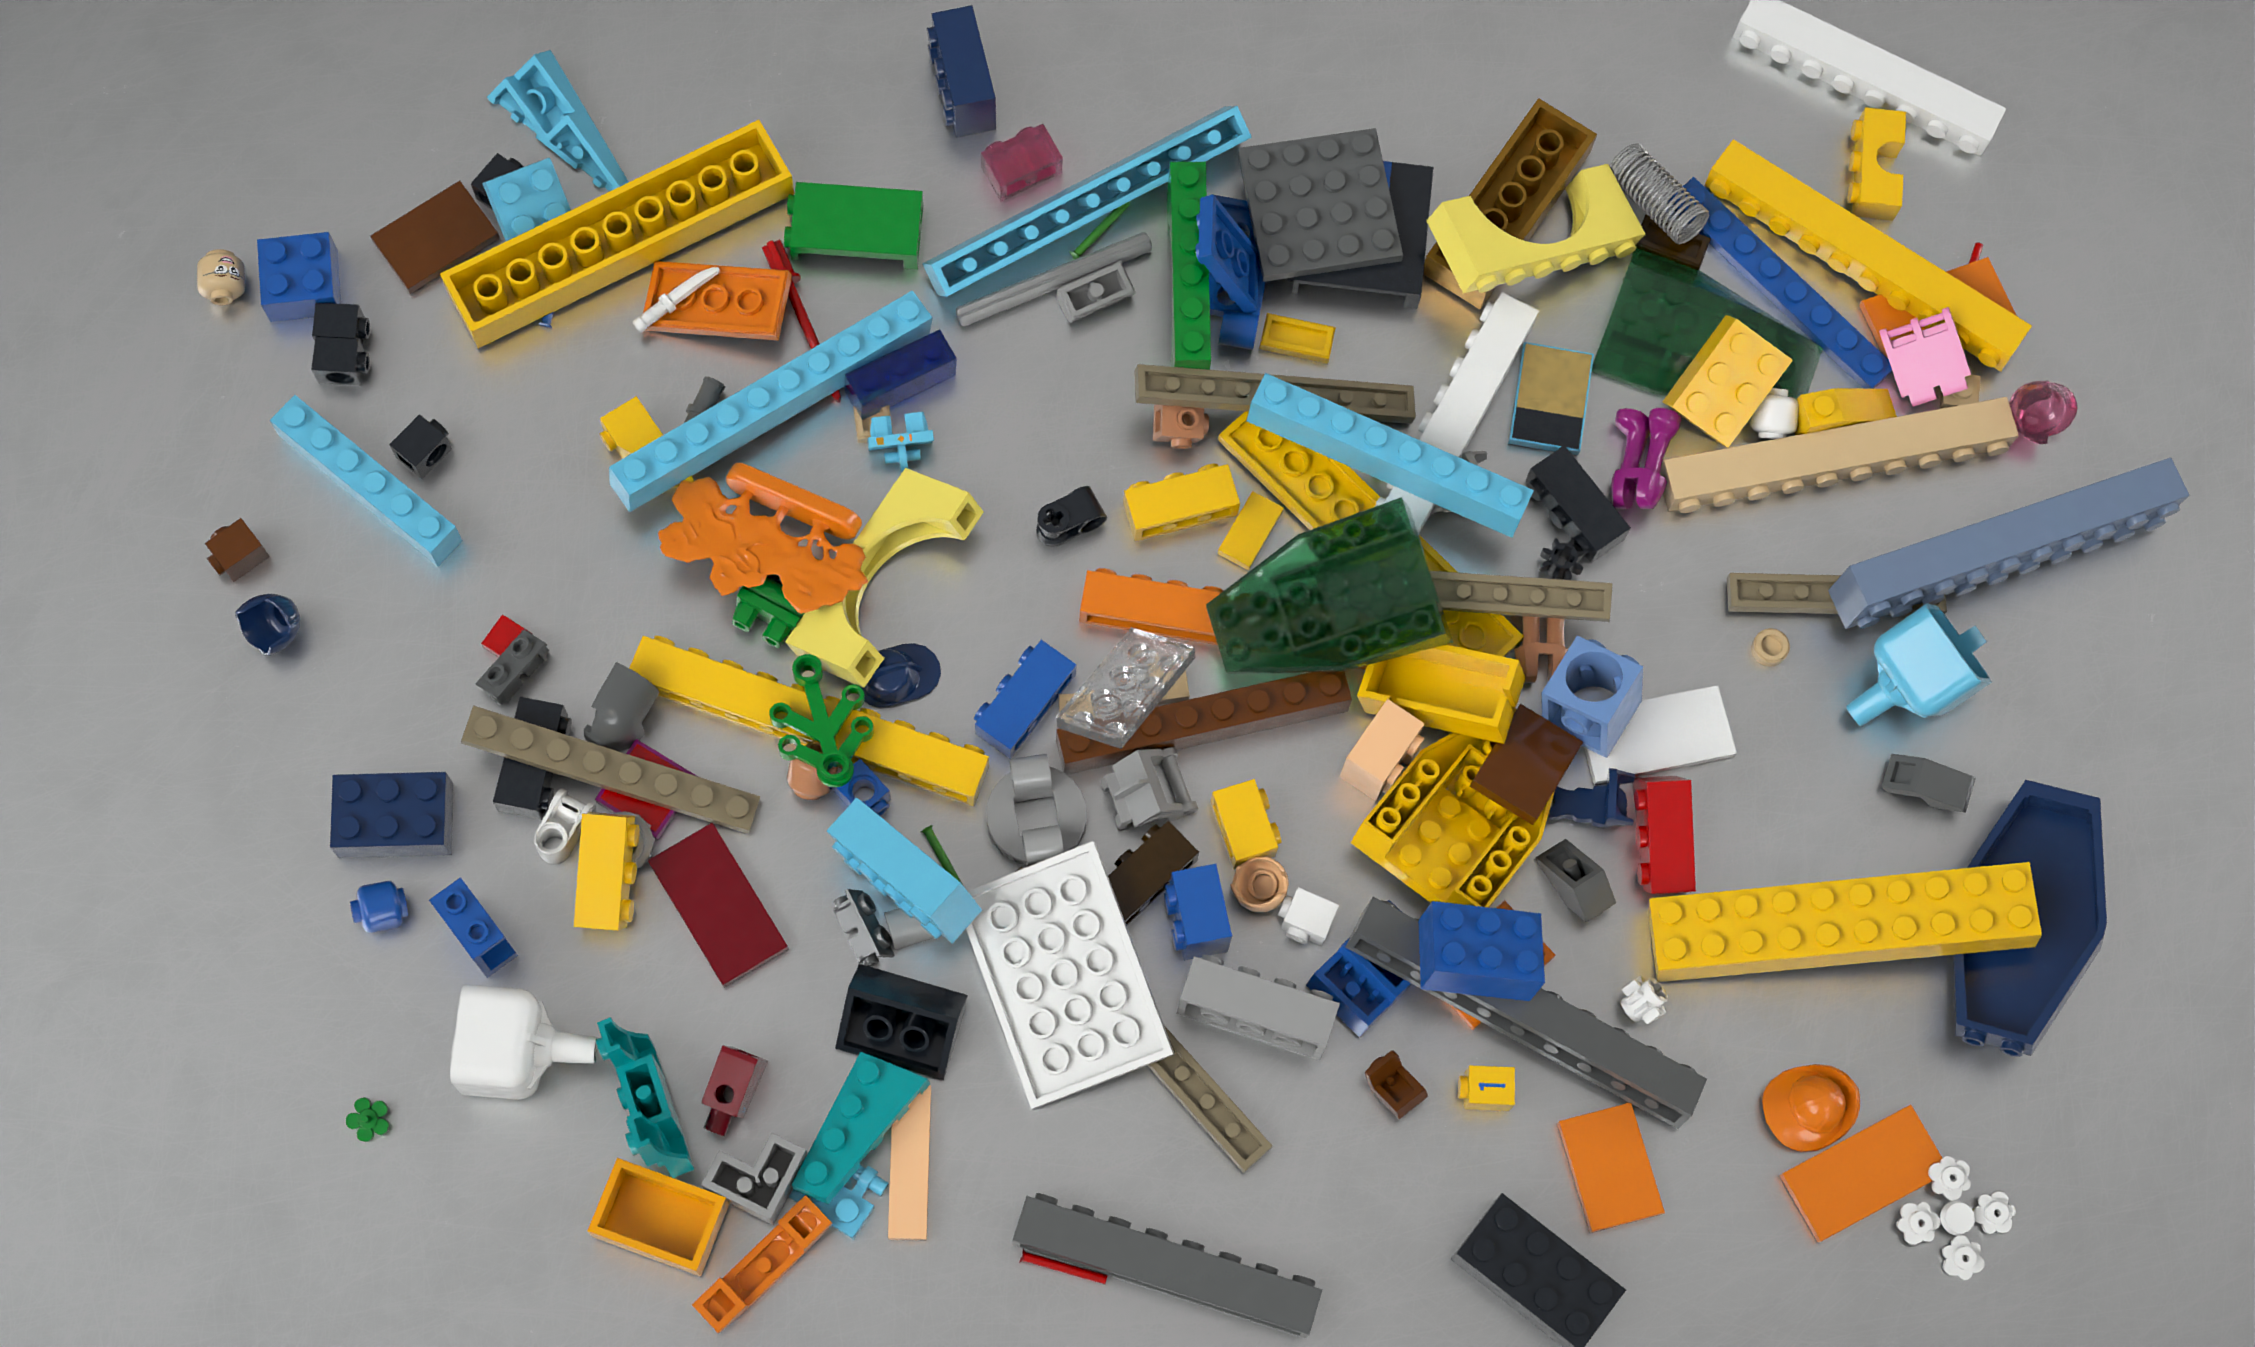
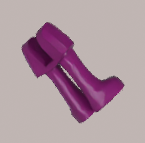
M1624 408L1617 411L1615 425L1626 436V450L1621 467L1615 471L1611 482L1612 503L1615 509H1630L1634 502L1635 491L1637 504L1640 509H1654L1667 485V480L1660 475V471L1669 443L1681 425L1682 419L1678 413L1666 408H1654L1649 412V417H1647L1644 413L1635 409ZM1651 434L1644 468H1639L1647 438Z

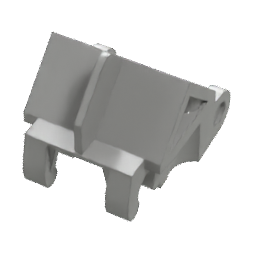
M1175 747L1164 750H1137L1113 764V773L1104 775L1101 784L1104 792H1110L1118 812L1114 818L1118 830L1125 829L1131 822H1133L1135 828L1163 818L1167 821H1173L1198 810L1196 801H1191L1176 761L1178 753ZM1163 765L1176 803H1167L1154 766Z

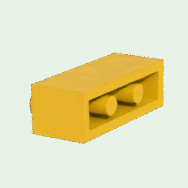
M1215 463L1208 464L1199 468L1198 472L1186 475L1182 472L1172 473L1164 477L1163 481L1151 484L1148 481L1137 482L1129 486V489L1124 490L1123 497L1124 508L1135 542L1238 516L1240 507L1239 497L1228 464L1218 466Z
M595 812L582 814L574 927L619 931L627 928V922L632 921L634 901L629 899L630 884L634 885L637 875L636 862H632L633 847L638 845L640 835L639 825L635 824V816Z

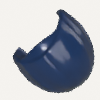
M278 594L255 596L242 604L235 612L240 630L247 642L259 649L265 656L274 655L285 649L295 639L300 628V614L297 606L291 599Z

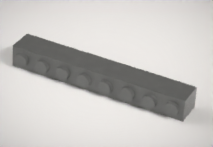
M1036 1193L1035 1198L1026 1196L1012 1240V1245L1303 1338H1307L1310 1334L1322 1289L1314 1287L1315 1281L1300 1275H1293L1292 1280L1277 1275L1279 1271L1277 1268L1266 1264L1256 1263V1267L1253 1268L1240 1264L1242 1258L1228 1252L1220 1251L1219 1255L1215 1256L1204 1252V1245L1190 1240H1183L1182 1244L1168 1241V1234L1159 1230L1146 1228L1145 1233L1130 1229L1131 1222L1121 1218L1109 1216V1220L1105 1221L1093 1217L1095 1211L1083 1206L1073 1205L1070 1210L1058 1206V1199L1045 1194Z

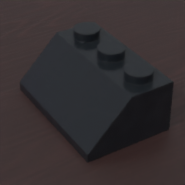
M859 964L847 990L835 1049L855 1055L863 1052L903 1069L944 1080L961 1026L968 995Z

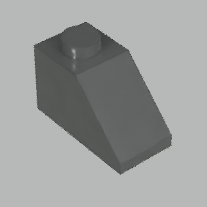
M1567 839L1535 857L1538 865L1566 906L1585 922L1599 916L1603 911L1616 904L1604 869Z

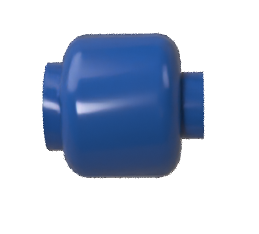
M392 881L360 886L357 890V900L350 901L353 922H361L363 929L367 933L396 929L402 924V918L408 917L403 887L397 888Z

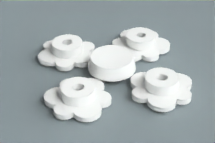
M1945 1156L1941 1159L1940 1163H1934L1929 1167L1928 1175L1934 1181L1932 1183V1190L1937 1194L1943 1193L1944 1197L1951 1202L1943 1207L1940 1217L1937 1213L1930 1212V1206L1926 1202H1920L1917 1205L1910 1202L1905 1203L1900 1209L1902 1218L1897 1221V1228L1904 1232V1239L1908 1244L1917 1245L1922 1240L1925 1242L1932 1241L1935 1236L1934 1230L1938 1229L1942 1223L1947 1232L1957 1235L1951 1240V1245H1946L1942 1249V1255L1946 1258L1943 1262V1270L1950 1276L1958 1275L1962 1280H1969L1972 1277V1273H1978L1983 1270L1985 1262L1982 1256L1979 1255L1981 1246L1977 1242H1970L1962 1234L1971 1230L1975 1222L1982 1224V1229L1985 1233L1992 1234L1995 1231L2007 1233L2012 1228L2011 1218L2016 1214V1209L2013 1205L2008 1204V1196L2002 1191H1995L1991 1195H1980L1978 1198L1979 1205L1973 1210L1966 1203L1957 1201L1961 1197L1962 1191L1968 1190L1971 1186V1182L1967 1178L1970 1168L1965 1161H1954L1952 1157Z

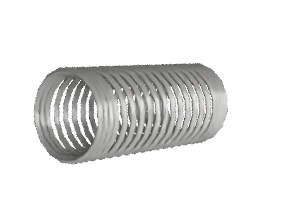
M1636 143L1627 146L1618 153L1609 165L1622 191L1626 192V195L1630 196V199L1634 200V203L1638 204V207L1642 208V211L1646 212V215L1650 216V219L1654 220L1676 244L1686 243L1691 240L1707 223L1709 211L1702 204H1699V201L1695 200V197L1691 196L1690 192H1686V188H1682V184L1678 183V180L1674 179L1660 163H1657V160L1653 159V156L1649 155V152L1641 144ZM1638 152V154L1634 155V156L1623 166V168L1621 169L1620 173L1617 174V171L1619 170L1620 166L1624 163V161H1625L1628 157H1630L1632 154ZM1651 168H1653V170L1647 176H1645L1647 172ZM1657 172V174L1644 186V188L1639 190L1641 186L1645 184L1654 173ZM1639 174V176L1633 182H1631L1632 179ZM1661 176V178L1649 189V191L1644 194L1645 190L1648 189L1656 181V179ZM1644 177V179L1637 186H1635L1636 183ZM1665 180L1664 184H1663L1662 186H1660V187L1654 192V194L1648 198V196L1650 195V193H1652V192L1660 185V183ZM1669 185L1668 188L1664 192H1662L1655 201H1653V199L1665 188V186ZM1671 189H1673V191H1672L1659 205H1657V203H1658ZM1675 193H1677V195L1666 205V207H1664L1662 210H1660V209L1662 208V206H1663ZM1682 196V198L1679 200V202H1677V203L1671 208V210L1668 211V212L1665 214L1666 210H1667L1668 208H1670V207L1676 202V200ZM1686 201L1684 205L1680 209H1678L1673 216L1669 218L1672 212H1674L1680 206L1681 203ZM1687 206H1689V208H1688L1676 221H1674V219H1675ZM1693 217H1695V219H1694L1687 227H1685V228L1683 229V227H1684Z

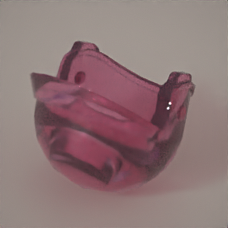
M2047 380L2032 381L2022 385L2012 394L2009 400L2017 431L2029 441L2037 444H2047L2048 436L2064 431L2071 425L2077 414V401L2074 394L2067 387Z

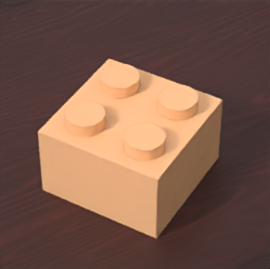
M1387 699L1346 757L1339 777L1377 801L1381 793L1384 792L1386 794L1399 778L1404 769L1402 763L1409 766L1419 752L1420 746L1425 739L1420 735L1425 723Z

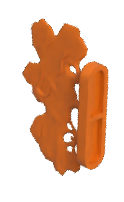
M743 463L733 464L726 476L727 485L741 497L728 499L722 494L717 482L710 477L697 479L692 483L686 480L681 481L671 500L684 519L682 522H673L658 532L659 540L662 543L660 549L666 557L686 563L711 558L714 565L709 578L721 596L736 592L740 586L747 588L764 584L767 575L774 574L780 577L785 599L797 612L802 614L817 610L822 605L831 606L835 603L843 602L848 591L860 590L863 584L868 582L861 571L862 563L866 558L863 549L856 544L847 543L832 546L824 535V532L844 540L855 538L862 526V520L855 512ZM750 500L777 512L771 517L754 516L750 514ZM735 505L737 507L732 514L726 513L728 506ZM785 515L812 526L810 534L802 537H792L781 530L780 524ZM808 540L807 546H798L800 541ZM814 540H818L817 546H823L822 560H817L812 554L811 547ZM830 549L837 552V556L834 559L829 556Z

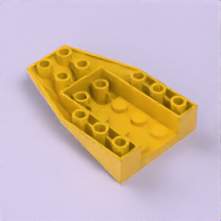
M1511 706L1513 713H1515L1517 708ZM1451 733L1419 752L1364 819L1350 843L1430 903L1437 901L1490 908L1542 839L1554 792L1534 825L1529 824L1469 787L1496 742Z

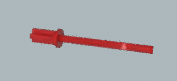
M780 239L775 242L771 240L767 242L766 246L762 247L763 253L770 269L789 270L792 278L788 297L810 349L820 343L795 287V284L801 280V276L799 273H795ZM837 390L831 396L840 403L841 394L840 390Z

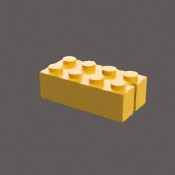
M1379 630L1357 697L1365 713L1376 715L1385 701L1389 699L1425 723L1424 726L1505 744L1514 715L1511 706H1517L1525 675L1520 661L1516 659Z

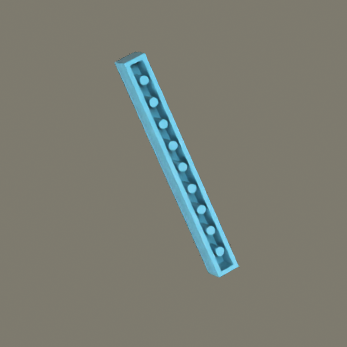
M1224 106L922 263L937 295L947 297L1168 182L1170 162H1206L1252 138L1238 106Z
M913 290L611 465L609 467L611 487L629 512L635 510L681 483V481L689 476L698 473L929 337L933 317Z

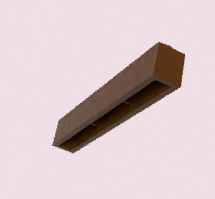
M1343 665L1059 728L1056 729V744L1063 772L1069 775L1113 765L1137 750H1164L1172 747L1180 750L1348 712L1352 697Z

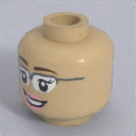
M224 249L212 250L206 253V256L202 257L197 264V289L200 295L211 300L215 305H228L234 299L239 298L245 290V268L242 260L236 257L233 252Z

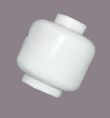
M1772 388L1751 416V428L1759 432V438L1779 439L1796 432L1799 404L1797 399L1788 397L1789 390Z

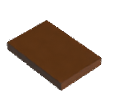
M460 180L370 236L375 246L410 294L439 277L440 273L455 267L500 238L494 226Z
M1520 703L1513 715L1505 744L1495 743L1469 787L1529 824L1534 825L1583 744V741Z

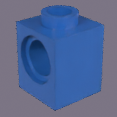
M859 759L853 764L854 774L852 779L841 787H833L834 793L848 807L856 799L854 794L859 788H871L874 791V795L869 800L862 802L876 814L882 816L890 807L888 804L891 800L890 790Z

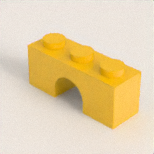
M1865 107L1859 119H1854L1852 123L1851 140L1856 141L1855 151H1852L1849 161V171L1854 172V182H1851L1849 185L1848 203H1853L1852 214L1857 217L1893 221L1902 207L1903 174H1894L1883 170L1878 164L1877 158H1897L1905 144L1906 112Z

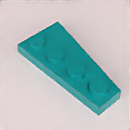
M860 1052L792 1183L793 1189L829 1204L860 1168L859 1163L871 1149L875 1150L884 1139L883 1135L896 1120L899 1121L909 1110V1104L919 1093L922 1094L930 1085L928 1078Z

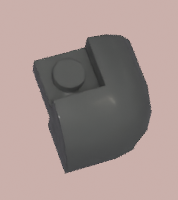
M616 662L591 706L596 709L592 726L587 724L584 728L586 741L619 752L629 749L636 739L640 741L645 735L642 722L659 694L658 689L635 671Z

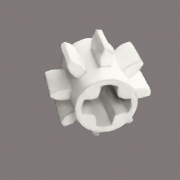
M1639 976L1622 988V991L1627 996L1621 1000V1006L1631 1020L1639 1022L1643 1019L1648 1025L1667 1012L1662 1004L1668 1000V995L1664 987L1657 980L1649 978L1645 981L1642 976Z

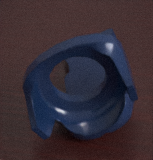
M1609 768L1606 785L1594 786L1593 789L1578 787L1575 790H1567L1557 786L1552 799L1554 804L1549 810L1548 818L1551 820L1573 819L1576 823H1592V826L1601 828L1615 825L1633 826L1634 820L1627 817V798L1620 785L1634 783L1635 774Z

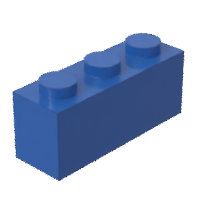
M1042 639L1035 648L1029 646L1023 652L1018 661V664L1021 665L1013 676L1007 674L996 688V692L999 694L991 704L985 702L974 716L976 721L975 734L1009 759L1014 756L1059 698V694L1063 693L1076 676L1077 664Z

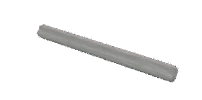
M1139 233L958 306L956 308L957 318L962 326H967L1020 305L1118 261L1124 263L1146 254L1152 250L1151 240L1147 233Z

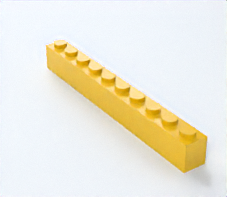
M1734 139L1709 172L1704 186L1709 188L1715 196L1726 199L1738 206L1745 215L1755 217L1765 223L1774 233L1785 236L1798 244L1804 252L1816 255L1827 262L1834 271L1844 273L1857 281L1863 289L1883 295L1893 308L1901 311L1906 310L1918 318V320L1940 314L1943 308L1949 307L1963 349L1978 357L1980 362L1988 367H1994L2001 372L2032 327L2029 323ZM1945 319L1926 325L1924 327L1930 328L1935 325L1945 323Z
M655 635L653 639L642 636L629 669L652 683L659 691L658 696L778 738H782L785 735H794L804 746L811 742H818L788 726L777 728L770 721L769 711L776 703H785L790 706L792 711L813 721L803 686L791 684V687L778 683V679L768 673L759 671L755 675L743 671V666L731 660L724 659L720 663L709 659V655L706 652L690 647L688 651L675 647L673 641L662 636ZM826 696L823 699L828 718L841 699L833 696ZM860 708V711L853 710L834 738L839 750L851 733L852 721L860 716L868 717L873 723L874 734L870 740L861 743L851 759L853 764L861 759L874 772L971 806H975L989 769V756L984 755V750L970 744H964V747L949 743L950 739L942 734L930 732L929 735L917 732L915 731L916 728L908 722L895 720L892 723L880 719L881 715L868 708ZM778 712L774 717L784 719L787 713ZM861 725L857 727L856 731L859 733L867 732L869 728L867 726Z

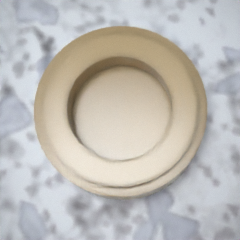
M1773 628L1760 631L1751 645V652L1755 660L1769 667L1783 662L1790 650L1789 640L1786 635Z

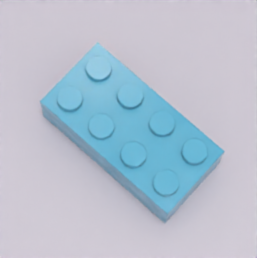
M858 798L827 829L828 834L835 841L832 848L844 858V862L858 875L863 874L870 880L869 883L882 895L891 897L895 901V905L910 918L914 916L921 923L920 925L936 940L942 935L953 944L982 911L981 907L961 882Z

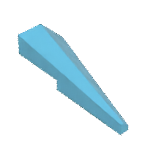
M551 50L534 54L515 75L506 77L487 96L491 103L500 104L511 113L510 118L515 122L524 123L537 134L536 138L568 164L575 169L581 168L594 179L592 183L599 188L605 187L608 191H612L629 182Z

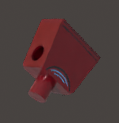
M722 1045L701 1102L711 1107L703 1127L704 1129L725 1136L732 1117L745 1116L768 1060L735 1047ZM729 1086L734 1092L731 1102H727L724 1098V1092Z

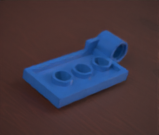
M1214 195L1237 225L1247 232L1249 240L1256 247L1247 201ZM1260 264L1258 265L1257 311L1244 313L1235 302L1232 305H1223L1218 301L1217 295L1224 292L1225 289L1220 283L1215 282L1209 271L1210 315L1223 317L1218 344L1253 350L1266 283L1262 279Z

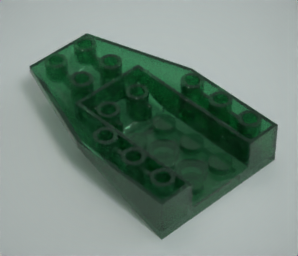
M1402 497L1298 534L1206 604L1227 674L1342 672L1454 643L1411 510Z

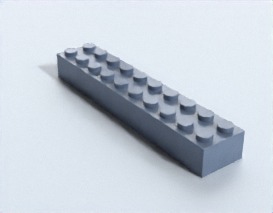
M2170 457L1850 565L1830 587L1828 592L1845 629L1856 625L1860 629H1865L1878 623L1880 617L1891 614L1892 618L1903 616L1913 610V605L1921 603L1923 605H1935L1945 599L1944 594L1947 595L1955 592L1956 596H1961L1976 589V585L1987 581L1988 585H1994L2008 578L2009 573L2019 571L2020 574L2029 573L2040 567L2041 562L2050 560L2052 564L2061 562L2072 556L2071 552L2079 549H2082L2083 553L2093 551L2101 547L2105 540L2113 538L2114 542H2119L2135 534V530L2143 527L2146 532L2157 529L2166 523V517L2180 511L2179 505L2190 495Z

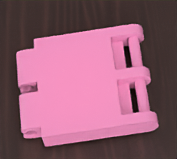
M1949 307L1943 308L1940 314L1918 320V318L1911 319L1910 324L1887 331V328L1879 330L1901 398L1909 396L1912 407L1937 399L1934 387L1940 385L1943 396L1968 389L1965 376L1971 375V370ZM1945 319V323L1924 330L1921 328ZM1912 330L1914 331L1913 334H1910V335H1907V336H1903V337H1900V338L1895 339V340H1892V341H1891V339H1890L1891 337H1894V336H1897V335H1900V334H1903V333H1906V332H1909V331H1912Z

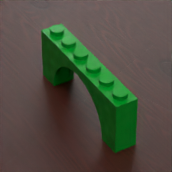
M1170 162L1167 189V230H1170L1172 251L1171 367L1210 370L1209 270L1204 264H1200L1195 250L1196 244L1199 243V229L1196 218L1197 214L1200 213V198L1207 196L1206 162Z

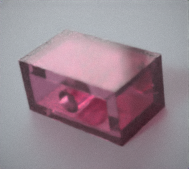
M1044 124L1034 128L1032 126L1020 130L1015 137L1004 142L996 141L981 152V168L1000 202L1062 173L1063 157Z

